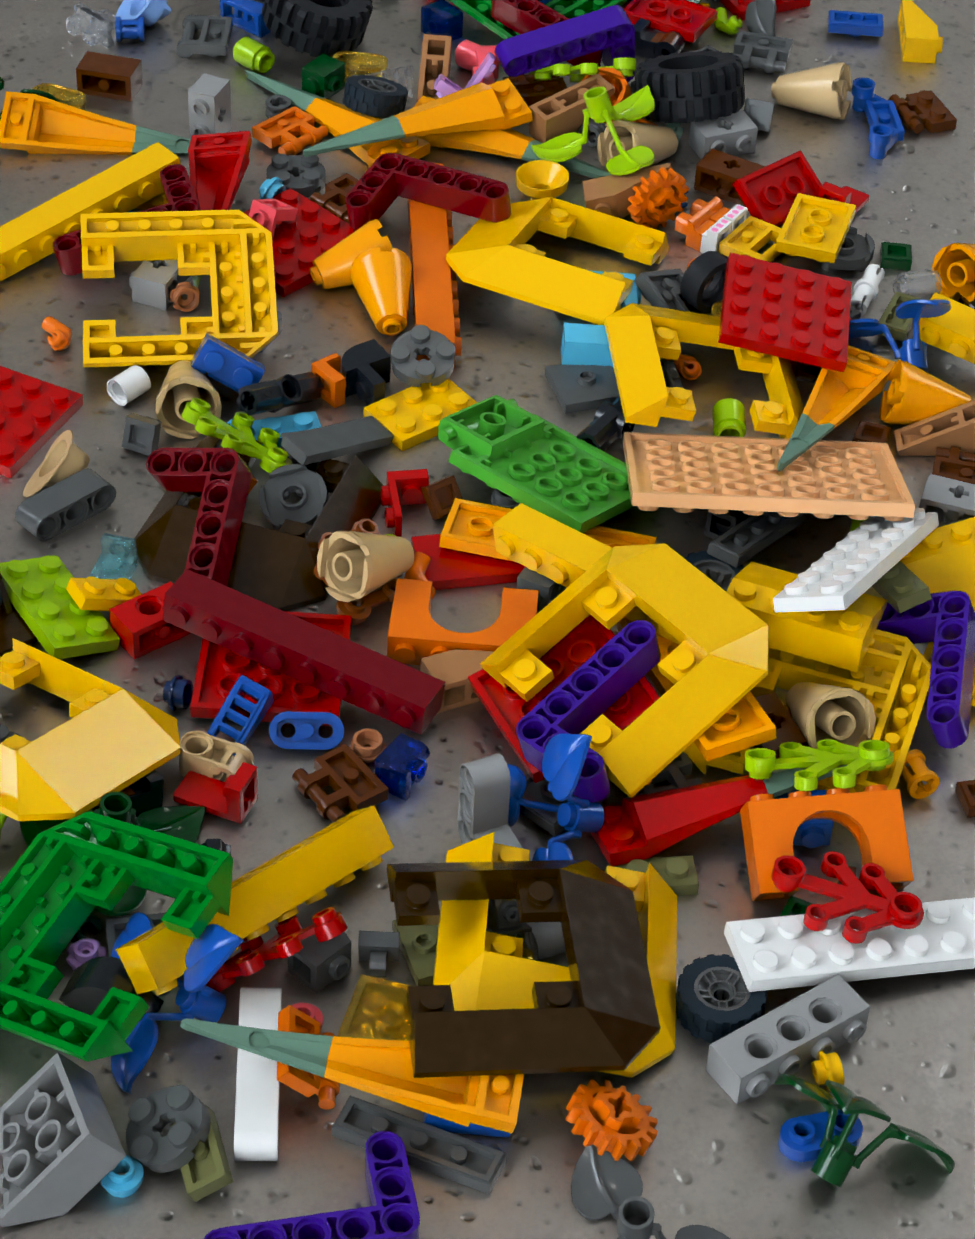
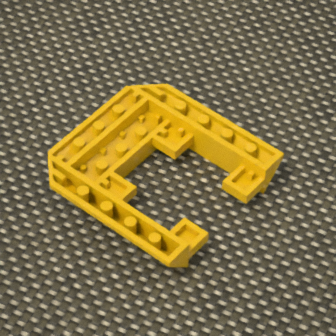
M548 197L510 203L512 214L508 219L496 223L479 219L446 254L445 260L463 282L596 325H604L607 316L620 310L621 304L632 291L634 280L624 278L622 274L617 272L604 271L601 275L546 257V252L539 251L534 246L526 244V242L537 230L563 239L569 236L623 253L624 258L652 266L653 263L660 264L668 254L669 244L666 233L557 198Z
M239 209L80 214L83 279L115 278L114 262L178 260V276L210 275L212 316L180 317L181 335L116 337V320H83V368L173 365L182 360L191 362L207 333L253 358L278 336L272 232Z
M631 303L605 318L604 325L626 423L657 427L660 417L693 421L696 408L692 391L681 387H666L660 358L678 360L681 353L680 342L734 350L739 370L762 373L769 401L753 400L750 414L755 431L779 434L780 438L790 439L804 410L791 361L718 343L721 319L719 316Z
M666 543L614 546L480 663L481 668L505 689L509 686L528 702L554 679L552 670L539 659L589 615L593 616L610 630L633 608L637 607L677 639L681 644L657 664L660 673L674 684L623 731L605 715L601 714L580 733L592 736L589 747L603 758L608 779L630 798L635 796L769 674L768 624Z
M876 629L857 673L769 647V674L750 692L756 697L775 692L777 687L790 690L792 686L799 682H812L852 688L862 693L873 705L876 716L875 732L872 740H881L889 743L890 751L893 752V762L886 765V768L881 771L865 770L856 775V786L849 788V793L864 792L863 788L879 784L887 785V790L897 788L929 692L931 664L908 637ZM694 742L683 752L688 755L704 775L709 766L743 775L745 770V752L753 749V747L710 761L705 760ZM833 776L820 780L817 790L837 788L833 786Z
M12 638L13 651L5 653L0 657V684L13 690L26 683L35 685L71 702L69 703V716L72 717L32 742L15 734L0 743V813L16 821L72 819L99 805L101 798L105 794L120 792L180 754L177 719L127 690Z
M494 832L448 850L445 863L529 861L530 850L494 843ZM650 862L646 873L608 865L605 869L607 874L633 891L660 1024L659 1033L625 1070L599 1071L630 1078L635 1077L670 1056L676 1048L678 896ZM489 899L441 901L433 985H451L454 1011L534 1009L532 997L534 982L571 981L569 967L522 958L524 938L486 931Z

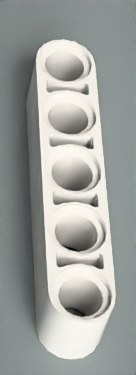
M240 988L239 1026L278 1031V1012L282 1010V988ZM238 1048L234 1161H278L280 1082L277 1080V1061Z

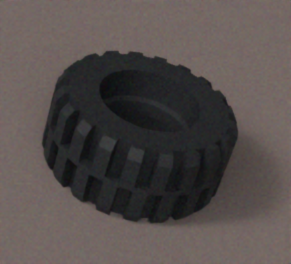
M264 0L262 16L271 34L276 39H281L282 44L285 46H291L299 53H309L313 57H318L322 54L332 58L335 55L342 57L357 49L362 43L372 14L373 1Z
M689 51L685 53H672L665 56L661 55L639 63L634 71L636 92L648 85L655 101V109L649 115L643 117L653 122L687 123L693 121L701 122L709 119L714 120L739 112L746 102L743 62L738 55H733L729 52Z

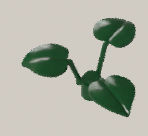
M110 792L101 798L100 809H95L94 813L196 843L205 816V807H159L143 812L136 818V810L132 809L130 797L121 792ZM69 819L19 821L21 835L26 845L29 846L39 833ZM130 885L112 911L99 906L94 910L107 916L119 917L128 915L141 906L145 900L147 890Z
M781 1074L775 1081V1085H792L800 1092L819 1101L828 1112L829 1116L824 1138L819 1145L822 1149L811 1171L833 1185L841 1187L852 1166L859 1169L862 1162L888 1138L909 1141L921 1148L936 1153L950 1174L955 1167L954 1160L930 1139L914 1130L891 1123L890 1120L892 1118L880 1107L864 1097L856 1096L853 1091L839 1083L827 1079L825 1084L833 1094L831 1095L819 1086L793 1075ZM838 1110L842 1111L844 1115L850 1114L840 1136L837 1134L833 1136ZM859 1114H867L890 1122L889 1126L858 1155L854 1154L858 1146L847 1139Z

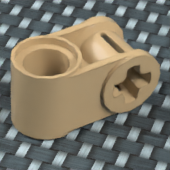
M198 730L189 731L180 738L179 771L183 777L189 771H193L226 782L230 775H235L243 762L251 765L254 763V755L250 749L240 743L230 742Z

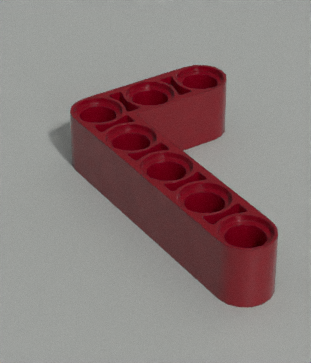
M492 0L491 2L492 18L519 34L569 19L541 3L540 0ZM602 50L570 59L566 62L573 66L580 65L581 63H597L598 67L601 66Z
M397 153L380 155L345 198L349 223L355 230L369 221L379 220L398 196L496 223L508 219L512 214L509 189L506 183Z
M169 165L160 172V180L167 203L140 212L201 210L189 175L183 165ZM80 229L59 236L53 242V250L60 270L65 275L72 276L82 273Z
M159 448L153 451L146 461V467L163 489L171 492H202L184 572L189 569L227 586L252 473L239 454L231 448Z

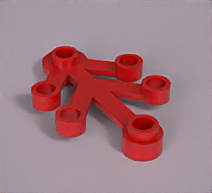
M836 851L825 853L821 863V871L828 877L837 878L841 883L838 884L806 874L804 863L794 856L784 855L775 860L771 878L775 887L780 891L792 892L799 887L837 899L826 904H811L807 907L803 922L810 930L822 931L827 927L830 919L865 908L875 911L876 913L862 918L851 916L845 921L842 931L843 937L851 943L859 944L865 941L867 933L889 925H894L901 929H913L918 927L923 920L924 910L921 900L912 893L897 892L885 877L884 869L877 864L867 863L863 865L858 879L846 864L847 860L843 854ZM867 889L877 890L881 897L870 894Z
M334 907L325 908L311 917L314 924L302 929L296 915L277 922L274 925L277 934L265 943L261 936L251 940H247V937L243 938V942L239 945L241 951L227 960L208 981L206 986L220 992L234 984L236 977L249 976L265 967L264 961L277 958L284 959L298 953L303 949L301 940L315 934L318 942H325L342 934L347 930L348 926L341 912H336Z

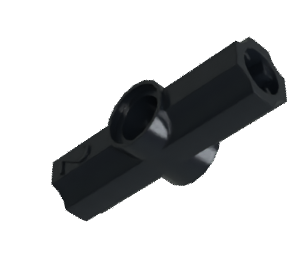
M312 372L298 375L286 374L275 380L240 388L236 401L240 411L246 412L248 416L264 412L275 413L286 407L318 400L321 398V391L324 386L320 376H316Z
M620 396L612 403L608 401L602 402L594 415L593 421L576 438L582 439L605 451L615 440H623L624 432H632L635 424L625 422Z

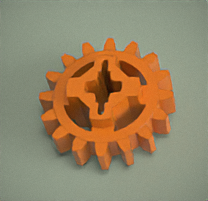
M661 167L658 174L651 170L649 178L646 179L642 176L640 178L642 184L632 188L636 193L628 197L632 205L627 210L631 213L630 218L637 224L657 229L658 224H660L664 228L667 225V220L675 221L676 217L674 214L677 211L682 212L684 210L681 207V203L688 201V197L684 194L689 191V187L685 185L686 179L673 168L666 170L664 167Z
M590 1080L587 1086L580 1084L566 1106V1110L569 1111L566 1121L575 1124L571 1130L572 1134L583 1135L585 1137L583 1141L585 1147L593 1144L597 1147L598 1155L602 1156L605 1151L610 1152L615 1161H619L622 1154L630 1161H634L637 1154L642 1157L645 1156L658 1134V1131L655 1129L658 1120L648 1116L652 1110L650 1106L638 1103L641 1096L638 1094L631 1096V1093L626 1091V1086L623 1085L615 1089L608 1080H605L602 1086L595 1080Z

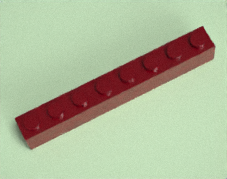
M189 569L165 593L164 621L421 735L441 709L445 687L444 681Z

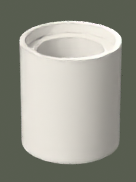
M132 365L107 382L109 396L120 406L130 403L147 392L151 387L149 376L138 365Z

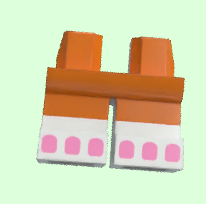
M717 196L710 202L698 198L690 207V215L681 212L676 217L675 231L685 235V245L701 253L708 251L718 252L719 242L746 220L748 208L736 204L732 209L723 207L722 200Z

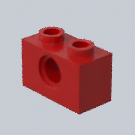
M171 581L109 609L110 626L119 636V644L134 660L191 634V632L163 620L165 593L173 585Z

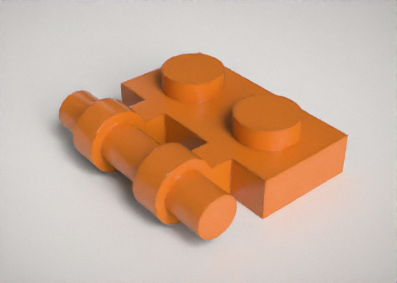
M296 106L252 127L253 138L271 149L280 146L278 153L287 156L297 155L302 152L304 147L319 144L322 138L328 136V130L324 125L316 128L314 117Z
M291 1005L278 1012V1031L335 1036L330 1032L320 1034V1022ZM277 1062V1080L308 1098L316 1094L318 1096V1105L321 1109L330 1110L335 1107V1097L339 1094L340 1083Z

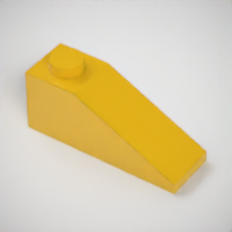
M901 0L898 26L902 62L935 64L937 53H942L943 37L938 34V26L912 0Z

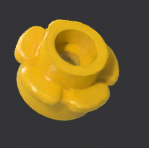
M820 1051L818 1060L811 1063L814 1080L817 1086L825 1085L826 1090L831 1092L825 1084L827 1079L841 1085L845 1083L842 1063L837 1052L825 1054L823 1051Z

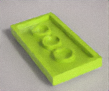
M46 555L39 558L11 560L0 563V573L10 602L49 655L58 659L118 650L120 638L101 612L81 610L66 590L69 580L73 575L57 555Z

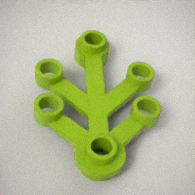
M614 58L613 66L597 67V63H581L572 67L569 64H554L529 72V74L534 75V80L539 81L551 80V75L570 76V82L579 83L584 76L597 75L599 68L608 67L620 71L624 77H633V71L636 70V58Z
M192 398L191 402L186 403L181 415L182 418L196 425L195 430L205 436L222 439L221 446L223 448H231L237 453L260 459L259 466L268 473H272L281 466L293 464L288 458L289 454L277 447L280 438L278 432L269 428H262L257 438L261 444L256 442L251 430L255 420L252 416H248L244 412H236L232 421L234 427L211 414L209 410L211 405L208 402L199 398Z
M823 739L817 742V749L803 746L797 742H784L779 745V758L777 759L776 753L767 748H754L745 752V770L749 772V777L753 779H768L772 776L774 770L807 768L794 773V788L799 791H813L817 789L818 778L833 770V786L837 788H852L856 786V775L865 770L881 771L886 768V765L893 762V752L890 751L889 743L881 740H866L859 743V747L840 743L837 740Z

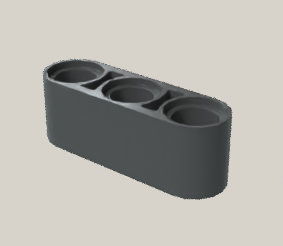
M86 468L24 500L16 510L15 519L37 539L48 541L110 507L115 500L116 489L95 471Z

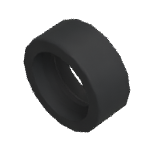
M708 251L699 255L687 268L681 280L680 293L682 299L701 313H712L721 308L728 259L717 251ZM713 275H715L714 278H713V280H712V282H711V283L709 284V286L704 290V288H705L706 284L708 283V281L710 280V278H711Z

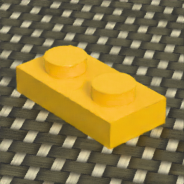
M71 577L66 587V590L81 610L109 611V609L141 595L136 584L126 578Z

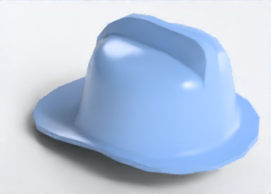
M124 0L117 11L116 17H121L122 20L144 17L145 25L152 26L158 20L169 15L171 8L168 6L167 0Z

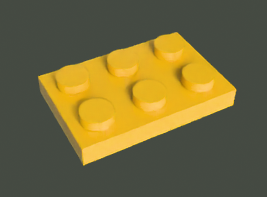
M798 193L776 240L775 251L789 256L815 259L822 263H835L854 219L856 205Z
M448 378L443 383L431 386L432 382L421 383V387L411 386L363 407V418L373 416L394 436L391 442L401 451H405L438 436L439 423L444 417L477 402Z

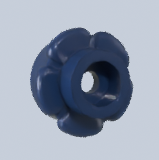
M177 675L171 681L165 683L163 700L165 703H168L172 711H175L176 708L187 709L190 706L193 694L192 681Z

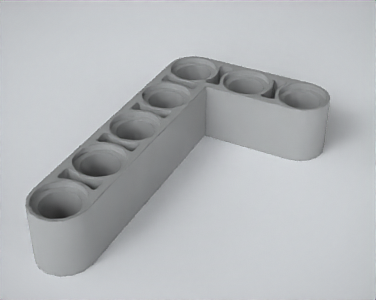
M500 753L473 760L460 766L457 825L462 844L494 832V843L523 848L508 825L511 781L507 763ZM561 922L526 923L532 927V931L517 933L519 938H524L523 945L535 961L566 952Z

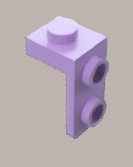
M491 52L484 58L465 88L480 83L483 78L487 80L496 67L493 64L495 57ZM441 73L434 82V89L437 90L436 95L439 98L463 89Z

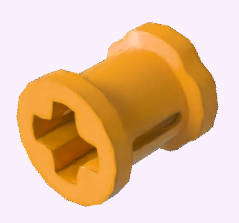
M918 749L909 750L900 777L905 779L910 796L915 799H922L937 790L940 779L934 771L928 769L925 764L926 757Z

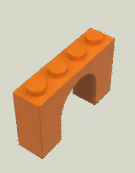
M397 578L387 636V657L403 664L421 665V658L454 649L494 652L537 614L539 590L503 587L501 611L496 622L481 631L460 633L445 629L432 619L430 615L432 607V581Z
M879 784L863 788L864 792L849 793V788H834L827 790L826 795L812 796L811 791H796L789 793L788 798L774 799L773 794H759L750 797V801H747L740 809L752 902L788 899L799 891L798 888L792 892L780 891L775 887L771 874L775 860L778 857L784 855L794 856L793 840L799 825L814 819H828L844 826L858 843L862 867L867 863L877 864L884 869L885 877L893 887L903 889L908 886L914 879L900 789L887 790V785Z

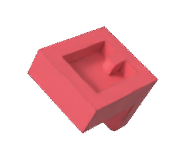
M253 199L249 217L272 232L273 237L276 224L281 225L282 221H295L298 209L276 199Z

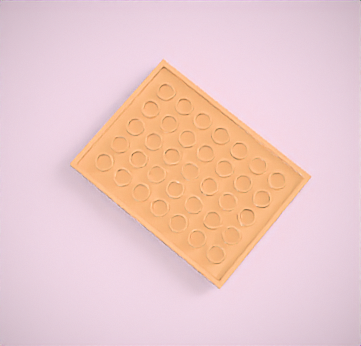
M641 432L623 433V449L632 506H638V509L643 511H656L659 507H667L681 513L693 512L694 509H708V512L713 514H726L729 510L743 511L744 514L752 516L763 515L764 512H778L779 515L784 517H796L799 513H811L813 516L823 519L832 518L836 514L848 515L849 518L855 520H866L869 516H883V519L888 521H902L904 517L914 518L915 511L913 498L887 443L820 440L791 464L778 472L779 460L790 439Z

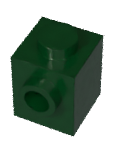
M326 54L315 58L302 67V90L329 99L345 88V63Z

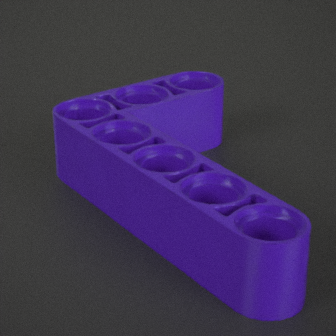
M613 5L507 38L496 46L495 55L505 73L510 77L520 76L602 50L604 66H613L614 58H636L635 29L624 9L619 5ZM634 71L633 77H625L627 82L631 81L634 78Z
M963 591L931 593V600L902 613L896 611L887 602L877 630L908 637L913 644L934 642L926 713L927 719L938 745L948 749L956 748L967 740L969 734L975 668V612L967 593Z
M637 620L626 625L518 722L516 732L523 756L527 762L542 772L544 751L547 743L553 736L561 733L580 734L660 661L661 653L655 627L650 622ZM589 747L573 794L580 799L597 802L607 796L610 791V783L603 758Z
M380 1131L368 1138L365 1150V1178L371 1202L369 1207L223 1227L210 1231L204 1239H419L420 1214L404 1142L396 1133L390 1131Z

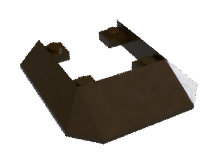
M208 436L201 440L196 448H223L221 446L222 439ZM238 453L249 469H251L257 458ZM356 455L350 464L333 459L321 461L315 473L317 472L323 478L327 491L332 493L314 525L286 519L279 531L242 522L227 587L282 611H290L326 600L329 593L325 588L328 586L323 580L318 579L313 572L317 563L318 543L322 535L326 532L334 533L340 530L351 531L355 522L364 518L372 520L381 505L380 488L384 485ZM166 491L132 541L131 550L148 579L165 584L171 581L174 584L184 573L202 492Z
M544 860L387 864L391 902H394L397 926L438 925L440 919L438 901L516 899L520 923L561 922L571 981L534 982L532 989L534 1009L454 1011L451 985L408 986L406 997L411 1028L409 1045L414 1078L625 1070L659 1033L660 1024L633 891L590 861Z

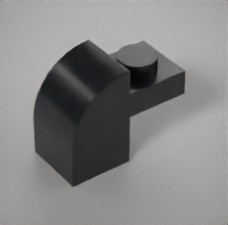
M375 339L351 347L344 353L341 361V374L346 378L345 397L357 394L358 398L361 401H365L367 405L385 398V383L390 382V355Z
M104 956L92 958L76 968L59 998L69 1008L88 1015L94 1013L112 987L142 997L149 1006L146 1013H159L164 1003L152 991L137 994L121 959Z

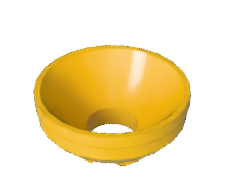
M534 160L518 167L515 180L517 188L530 200L548 197L557 198L568 188L569 172L565 167L556 162Z

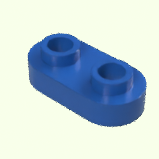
M287 711L279 713L272 719L269 726V735L274 744L283 749L328 750L336 747L342 741L344 725L338 716L329 712ZM285 723H291L295 726V734L290 738L283 736L281 728ZM322 724L332 726L333 734L331 737L322 738L319 735V727Z
M838 1110L833 1136L835 1134L840 1136L843 1130L840 1127L845 1126L850 1114L844 1115L842 1111ZM828 1112L799 1116L787 1120L781 1127L778 1141L782 1154L796 1162L816 1160L822 1149L819 1145L824 1138L829 1116ZM857 1118L847 1139L856 1146H859L863 1132L862 1122L859 1118ZM804 1133L807 1136H800L798 1134Z

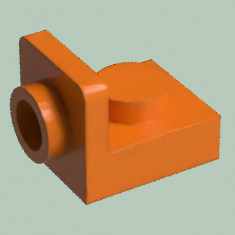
M334 353L311 363V372L316 376H320L324 386L321 391V398L334 409L344 405L346 378L341 374V356Z

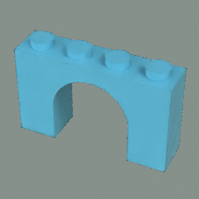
M592 271V272H595V273H598V274H601V275H602L604 271ZM620 273L624 278L636 279L635 274ZM633 281L632 291L621 304L620 309L631 303L640 304L642 291L636 286L635 281ZM564 322L560 348L561 364L611 366L614 370L605 325Z

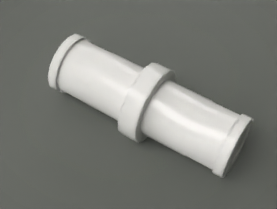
M877 264L868 265L862 279H859L854 286V295L851 298L850 305L852 307L856 305V309L861 312V316L866 313L870 302L878 295V286L885 276L883 268L876 274L879 268Z

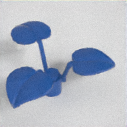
M917 299L901 303L896 308V316L900 319L913 318V338L904 340L900 349L887 326L879 324L877 319L850 320L849 338L869 337L884 333L894 351L895 359L907 361L927 372V344L923 341L921 343L919 338L920 318L944 315L951 309V304L948 300Z
M561 733L553 736L546 745L542 760V773L544 778L550 782L548 784V791L553 794L554 798L558 801L567 800L566 803L560 806L522 798L526 789V777L519 767L507 764L511 781L508 825L512 827L517 822L521 805L556 812L559 825L569 831L548 840V848H538L533 855L532 861L573 860L571 850L563 841L571 838L580 839L581 832L597 833L603 826L604 810L602 805L598 802H589L588 799H580L572 795L585 763L592 738L591 735Z
M137 912L129 918L126 929L120 933L114 943L111 957L120 959L116 951L117 948L154 927L153 921L148 915ZM209 924L198 939L194 938L185 957L187 969L183 973L184 981L177 978L179 990L176 995V1004L180 1006L182 1013H146L125 1041L133 1051L111 1056L113 1076L123 1091L131 1094L134 1080L148 1062L156 1046L158 1025L155 1021H182L186 1018H196L203 1021L217 1022L221 1018L226 1007V996L206 986V984L243 942L242 938L230 933L217 924Z

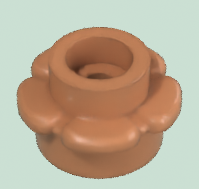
M180 282L176 288L171 290L169 299L173 302V307L176 310L190 312L199 304L200 291L189 282ZM187 294V298L183 299L182 295Z
M361 729L354 734L351 740V750L364 763L374 762L386 752V744L383 743L382 735L374 729Z

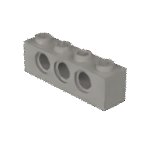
M838 974L710 1044L706 1071L736 1104L749 1097H758L769 1086L774 1084L777 1077L781 1074L795 1076L801 1068L812 1063V1061L818 1060L820 1051H823L825 1054L832 1053L833 1050L847 1042L854 1043L859 1040L867 1029L866 1025L870 1006Z

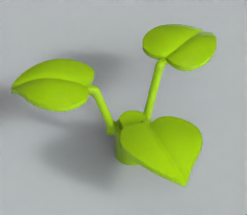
M646 85L614 106L611 104L605 87L591 88L583 95L587 108L582 110L584 115L582 134L570 132L552 138L542 144L531 145L533 152L542 160L556 163L569 160L582 152L581 145L587 143L590 117L594 119L595 123H607L620 155L608 160L606 164L607 171L611 175H627L639 170L641 167L650 166L655 160L653 151L646 146H636L625 151L612 123V120L635 121L649 115L655 109V101L650 88Z

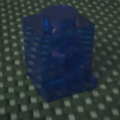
M439 0L422 6L421 32H429L432 35L452 36V41L461 38L463 32V12L445 0Z
M400 733L375 759V775L389 788L390 794L407 801L410 798V787L414 783H419L426 774L428 768L426 759L430 756V751L423 742Z

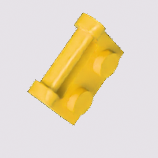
M750 215L719 242L718 253L729 257L730 253L748 255L755 259L772 262L782 253L775 251L776 240L782 228ZM770 240L775 242L763 254L757 253Z

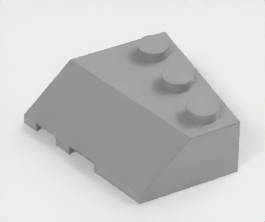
M58 1052L0 1108V1155L3 1156V1173L0 1174V1193L3 1194V1207L0 1208V1226L7 1227L64 1216L126 1157L93 1074Z

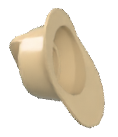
M68 429L62 432L54 441L44 461L26 484L23 490L25 498L33 496L43 487L48 488L87 468L90 458L73 442V431Z

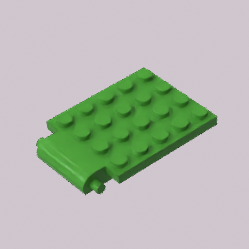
M494 395L444 417L439 423V440L453 449L449 457V463L457 466L463 473L471 474L482 480L490 488L498 489L507 494L515 502L525 504L581 533H585L633 507L631 504L626 463L584 440L576 438L571 433L534 413L532 414L522 409L514 399L506 400L498 395Z

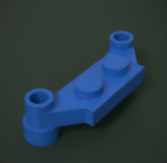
M863 77L856 78L853 81L851 91L854 96L852 109L857 112H865L870 126L868 137L870 142L869 156L874 159H883L886 157L887 151L897 141L904 140L905 130L894 101L886 100L874 94L875 82L873 80Z

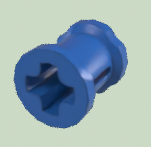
M116 17L115 30L117 42H121L122 39H139L140 42H145L144 17L124 20L121 17Z

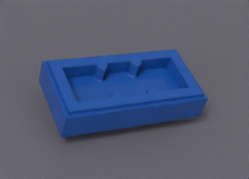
M829 10L828 33L848 34L853 37L861 35L883 36V14Z

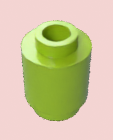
M247 36L241 38L234 45L233 58L237 63L255 73H266L272 68L275 57L269 47Z
M725 398L718 401L712 409L714 436L744 437L746 434L744 405L733 398Z

